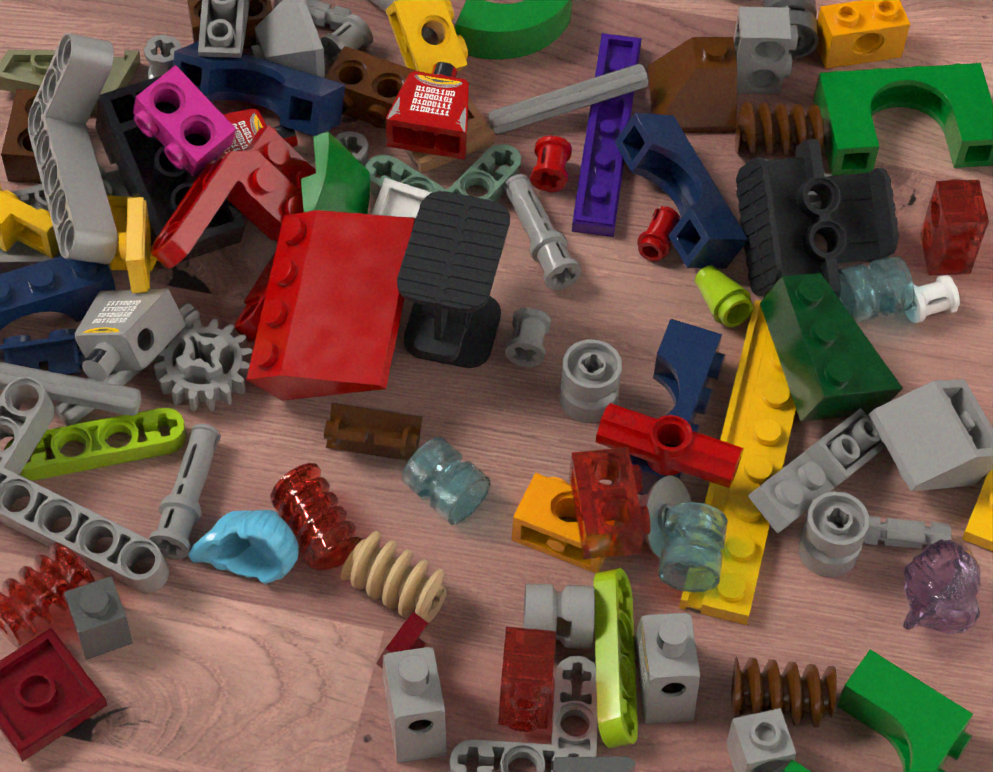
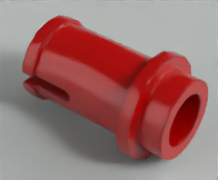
M661 206L660 210L658 207L655 209L647 231L641 233L637 240L638 251L643 258L649 261H659L669 254L671 250L669 234L680 221V216L674 209L666 206Z

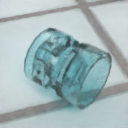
M894 255L874 260L869 264V269L863 264L838 269L841 286L839 299L857 324L877 318L879 312L882 315L889 316L908 311L913 307V280L906 263L900 256Z
M435 437L426 442L411 457L403 471L402 482L421 499H430V507L447 522L454 525L465 520L478 508L489 491L491 479L470 461L461 462L463 455L442 437Z
M696 502L680 503L672 506L667 511L663 536L665 544L662 545L658 576L662 582L675 589L688 592H705L714 589L719 584L723 554L720 550L724 549L728 521L723 512L710 505Z

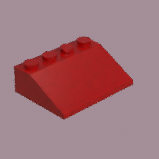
M324 210L284 216L246 380L282 401L386 389L405 299L398 291L397 277L416 219Z

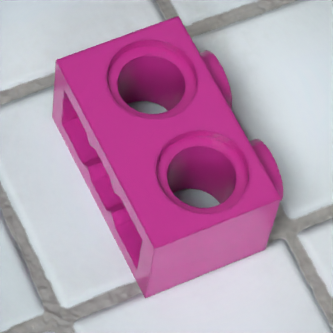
M176 65L135 98L133 114L135 115L134 120L137 126L148 137L154 135L164 145V152L172 164L179 169L185 168L193 177L208 162L217 158L233 143L236 128ZM160 102H168L174 105L177 111L170 114L162 113L155 105ZM189 134H199L206 139L207 143L202 146H195L190 144L185 137Z

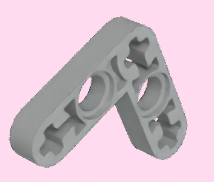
M571 656L562 660L557 666L553 691L551 744L476 739L465 740L457 744L452 750L450 772H467L465 764L468 761V757L478 758L479 766L477 772H493L494 757L501 758L499 772H509V764L518 758L532 761L536 766V772H545V761H552L551 772H553L555 757H596L598 720L595 664L585 657ZM574 673L581 674L583 682L580 701H571L572 683L570 679ZM569 716H578L586 721L589 729L585 734L574 737L566 734L560 724Z

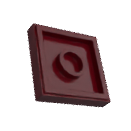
M52 627L0 660V732L22 762L107 706L106 698Z

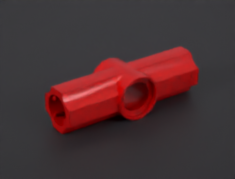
M609 403L605 408L595 443L647 460L650 468L660 475L670 476L683 472L730 488L734 481L744 450L742 447L692 431L690 424L679 416L665 415L656 419ZM668 443V444H672V445H674V446H676V447H666V446L663 445V444Z

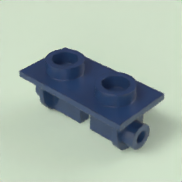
M75 329L55 330L49 333V338L31 340V336L28 335L11 336L3 339L4 344L0 345V359H5L4 363L40 370L39 363L48 362L49 372L64 375L82 374V364L86 358L82 351L80 352V347L75 340Z

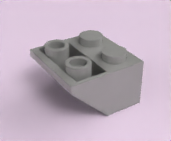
M965 379L932 381L874 409L869 414L880 439L886 445L899 469L902 479L906 482L910 491L974 486L993 469V427Z

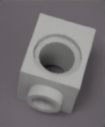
M781 708L732 719L726 746L735 772H783L790 761L795 759L796 751Z

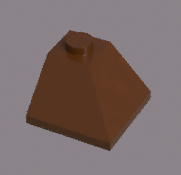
M692 37L648 65L647 75L651 114L674 115L684 133L735 132L737 121V62L733 37Z

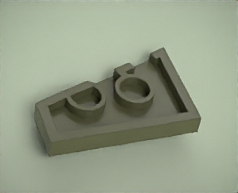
M8 50L0 61V90L16 93V89L39 90L56 50ZM125 50L124 57H113L111 71L100 94L128 86L140 65V51ZM98 99L93 108L94 111H97Z

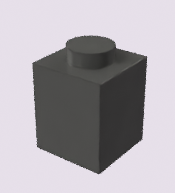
M112 576L64 592L71 619L86 660L133 644L127 617Z

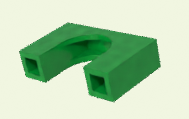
M956 63L952 65L875 68L870 70L819 73L813 101L814 105H818L824 119V147L831 176L869 173L874 169L880 146L872 116L882 110L895 107L918 110L927 114L939 124L944 132L954 168L993 166V102L981 63Z
M871 649L845 683L837 704L838 708L867 725L891 743L900 757L903 772H946L941 768L950 756L958 761L972 738V735L965 730L973 713ZM792 759L783 772L811 771Z

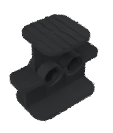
M817 139L804 140L797 145L796 158L764 160L763 157L753 158L738 171L736 176V194L739 201L740 222L743 232L748 238L744 245L747 257L746 265L749 272L748 279L750 280L751 290L755 295L762 296L767 294L781 276L821 273L839 298L841 286L837 263L866 260L869 263H873L895 253L899 239L898 221L895 215L896 208L893 201L894 194L891 188V178L884 168H875L869 173L825 177L821 148ZM809 191L815 192L820 197L821 209H817L810 204L808 199ZM815 233L822 235L826 239L828 245L826 253L816 247L814 242Z
M446 191L430 193L421 202L397 277L399 293L406 300L414 302L404 333V346L414 357L463 368L481 366L489 359L501 319L500 305L490 296V292L510 226V214L502 204L471 195L467 196Z

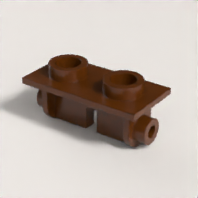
M332 402L330 421H326L324 428V439H327L326 448L417 462L423 416Z

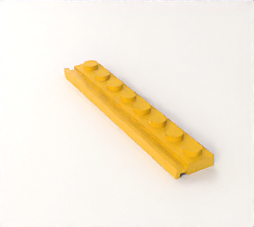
M759 300L754 301L720 439L744 448L742 458L730 488L712 482L709 483L679 609L686 610L687 607L701 610L700 614L747 625L770 526L748 495L783 468L796 411L760 306L761 301Z

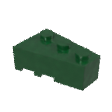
M821 273L781 276L760 302L801 422L850 417L860 408L868 415L874 409L890 402L903 389Z

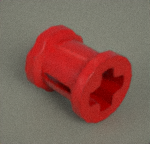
M544 136L535 143L534 153L537 157V163L531 173L530 181L539 190L559 192L565 188L568 181L565 167L566 162L571 158L572 146L566 139L559 136Z

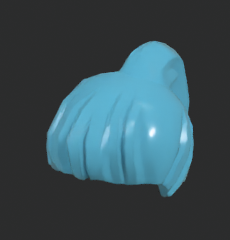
M260 509L255 511H232L219 519L214 527L192 546L188 556L192 562L211 563L216 569L228 570L246 578L254 577L265 585L282 579L292 569L298 559L299 545L291 528L277 512Z

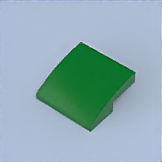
M329 131L314 136L316 174L301 179L304 212L324 210L368 214L370 172Z

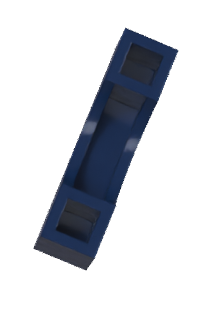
M199 41L174 51L173 67L176 65L180 70L182 69L183 73L209 101L233 100L263 106L272 110L280 117L279 125L312 136L325 133L341 123L345 84L242 53L241 58L202 57L198 55Z
M634 113L614 143L631 172L655 183L670 196L677 206L681 219L669 234V238L687 268H704L712 265L717 269H726L748 241V238L674 115Z
M60 256L0 274V331L9 323L23 316L39 312H58L68 315L76 322L82 321L100 291L116 290L109 265L65 259Z
M670 319L657 352L653 379L665 387L674 401L675 406L667 415H675L685 419L690 424L692 431L698 432L700 425L694 423L697 413L706 414L713 389L707 388L710 378L719 379L726 354L719 352L722 334ZM668 443L663 444V445H665L666 447H676V446H674V445H672V444H668ZM618 451L614 461L611 486L644 495L649 493L652 486L658 480L667 475H660L653 471L648 465L647 460ZM680 472V473H678V474H676V475H670V476L677 477L678 479L681 480V479H682V476H683V472Z

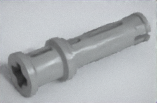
M517 174L510 177L506 181L507 185H504L503 188L525 232H527L530 238V255L534 261L540 263L544 271L543 279L546 286L552 290H560L571 286L579 279L582 270L580 264L575 259H571L567 251V239L562 233L552 227L528 176Z
M196 424L193 426L172 492L161 501L159 507L161 518L157 530L151 532L149 540L158 546L166 558L183 559L188 556L191 548L188 539L192 527L199 522L202 515L198 502L214 453L221 438V434H218V429L208 424Z

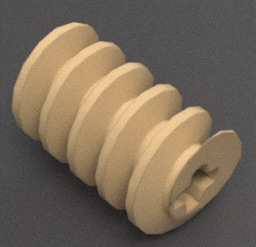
M375 530L366 539L361 540L349 554L341 570L340 579L343 581L350 579L353 587L358 590L366 589L367 595L374 600L382 598L383 605L389 609L398 607L399 615L405 619H408L411 613L414 612L430 623L440 611L447 595V588L442 586L445 571L439 568L430 577H427L426 573L429 566L427 560L422 559L412 568L410 564L413 552L407 549L398 558L394 557L398 543L390 540L382 549L379 548L382 534Z

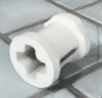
M948 275L939 276L936 282L919 287L915 284H910L902 289L903 308L907 317L913 323L923 322L926 316L942 311L947 314L957 312L960 305L957 286Z

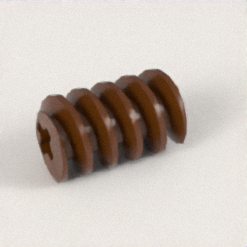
M744 101L736 121V154L739 153L742 143L746 142L750 155H755L759 143H764L768 156L772 155L776 144H780L783 155L788 156L793 145H799L804 140L817 139L822 155L824 119L818 105L811 104L805 115L802 105L794 104L788 115L784 103H777L772 114L766 102L759 104L756 113H754L751 102Z
M736 656L731 687V707L734 718L741 717L746 706L751 707L752 714L764 712L765 708H770V710L781 708L783 714L785 710L791 712L793 724L799 726L805 712L810 713L813 727L819 728L824 716L830 715L832 718L834 713L837 690L835 666H828L820 679L817 666L815 664H808L800 677L796 662H788L782 675H780L776 660H768L761 673L757 659L751 657L748 658L741 671Z

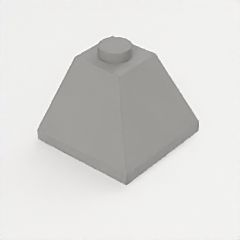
M282 0L255 27L256 45L250 46L251 56L325 78L324 49L306 1Z

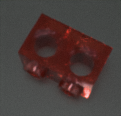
M950 179L947 181H936L920 231L928 276L971 274L989 223L980 180Z
M629 447L572 452L569 481L583 560L640 554L643 535L650 534L651 524L648 507L640 506L638 493H642L643 488L640 466L632 465ZM600 480H610V481L614 482L615 484L607 485V484H603V483H601V482H599V481H600ZM613 520L618 521L623 525L612 526L607 524L606 522Z
M506 627L498 725L509 726L512 730L519 732H531L537 728L547 729L552 691L556 631Z

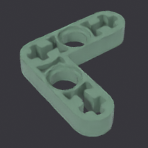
M494 145L448 190L390 155L374 156L368 160L365 168L370 172V193L377 198L384 179L388 178L432 193L446 191L467 196L468 194L465 192L467 188L475 185L482 186L488 190V193L477 198L497 202L505 194L503 186L507 185L506 181L510 177L521 173V155L517 149L510 145ZM495 164L500 166L496 171Z

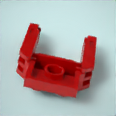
M269 124L260 128L245 151H230L225 156H220L216 160L207 163L152 244L149 253L167 269L177 265L194 247L226 197L270 240L278 242L283 217L304 212L301 179L316 174V169ZM275 253L243 301L246 306L234 325L235 330L240 335H245L248 342L256 339Z

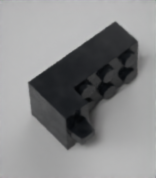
M161 76L100 94L95 125L110 165L117 164L129 196L132 198L144 197V200H146L151 226V246L202 172L201 170L193 177L185 168L179 169L174 166L164 152V145L154 135L152 137L145 135L134 120L135 115L133 111L136 96ZM160 102L155 105L162 113L170 114L177 111L175 106L168 102ZM189 134L185 137L190 144L195 146H202L207 143L206 139L199 134ZM227 197L194 247L180 262L241 242L246 224L241 212L227 200ZM158 260L156 261L159 269L165 268Z

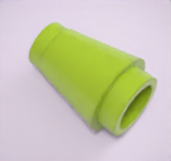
M712 265L702 268L697 273L695 284L698 286L717 323L724 324L727 327H736L749 318L753 311V303L751 302V294Z

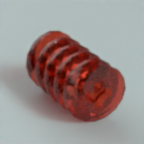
M307 463L290 470L280 478L270 494L271 503L279 511V516L291 528L298 542L299 550L302 554H305V561L310 568L319 571L330 570L343 565L349 554L363 538L352 537L355 534L356 526L352 521L346 520V510L342 506H337L339 498L334 492H329L330 484L326 478L320 477V467L316 463Z
M55 542L49 547L50 557L44 554H39L33 560L35 570L29 566H23L18 571L19 581L7 578L2 584L4 594L0 592V631L17 648L22 646L18 630L22 628L35 636L38 633L33 620L35 617L38 616L50 624L54 619L49 606L53 604L62 611H67L69 608L64 592L81 587L80 582L83 580L88 584L95 582L85 562L70 548L61 543Z

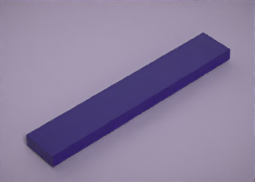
M602 33L595 77L638 64L642 38ZM634 91L590 105L571 232L614 237L625 162L614 142L631 119Z

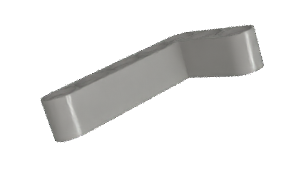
M65 33L61 38L33 101L28 117V133L61 256L65 259L109 264L116 253L118 235L86 123L111 71L114 50L111 41Z
M24 376L12 380L0 395V440L5 437H14L13 444L6 450L0 451V522L109 577L112 576L113 579L137 591L149 593L162 588L169 576V565L154 542L19 475L52 422L55 408L46 390L35 378ZM39 398L37 404L32 409L27 411L19 410L25 400ZM26 496L30 497L29 505L24 510L11 512V507L17 499ZM61 517L72 518L66 530L58 533L51 532L52 526L57 519ZM102 537L113 538L112 545L107 551L98 554L92 552L93 545L97 540ZM150 557L155 559L154 566L149 572L145 574L133 573L135 564L142 558Z

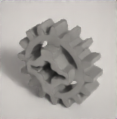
M194 319L193 329L187 330L184 327L178 333V336L173 338L156 356L157 363L154 364L156 380L160 381L163 395L172 393L175 405L181 404L186 399L189 400L191 411H196L200 403H206L208 409L213 411L215 410V401L221 399L225 404L230 405L232 404L231 393L233 391L238 394L246 392L245 381H248L246 379L252 349L248 348L245 335L235 336V328L232 324L221 330L218 328L217 319H212L208 327H202L200 320Z

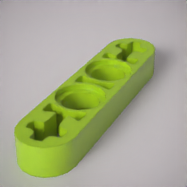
M158 408L138 412L133 416L121 415L47 429L31 455V462L26 463L19 475L34 481L177 452L186 441L184 419L174 409ZM168 426L170 435L161 436L159 427ZM144 429L146 441L141 442L139 430ZM117 432H124L132 437L131 441L121 448H114L106 443L107 439ZM14 438L7 443L4 450L13 444ZM71 441H79L86 445L84 451L74 457H67L60 453L61 448ZM51 447L54 459H47L45 448Z
M622 568L596 573L593 583L597 720L600 735L608 748L634 744L638 737L633 597L630 581Z

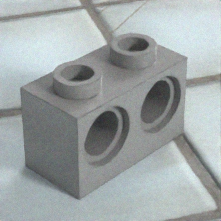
M739 7L734 34L738 94H781L783 79L790 78L792 56L789 50H796L798 40L797 25H790L789 8Z

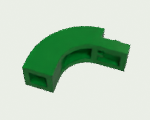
M466 0L455 23V31L457 36L461 35L465 40L468 56L490 60L523 57L549 46L563 34L571 21L573 0H524L511 4H500L486 0Z

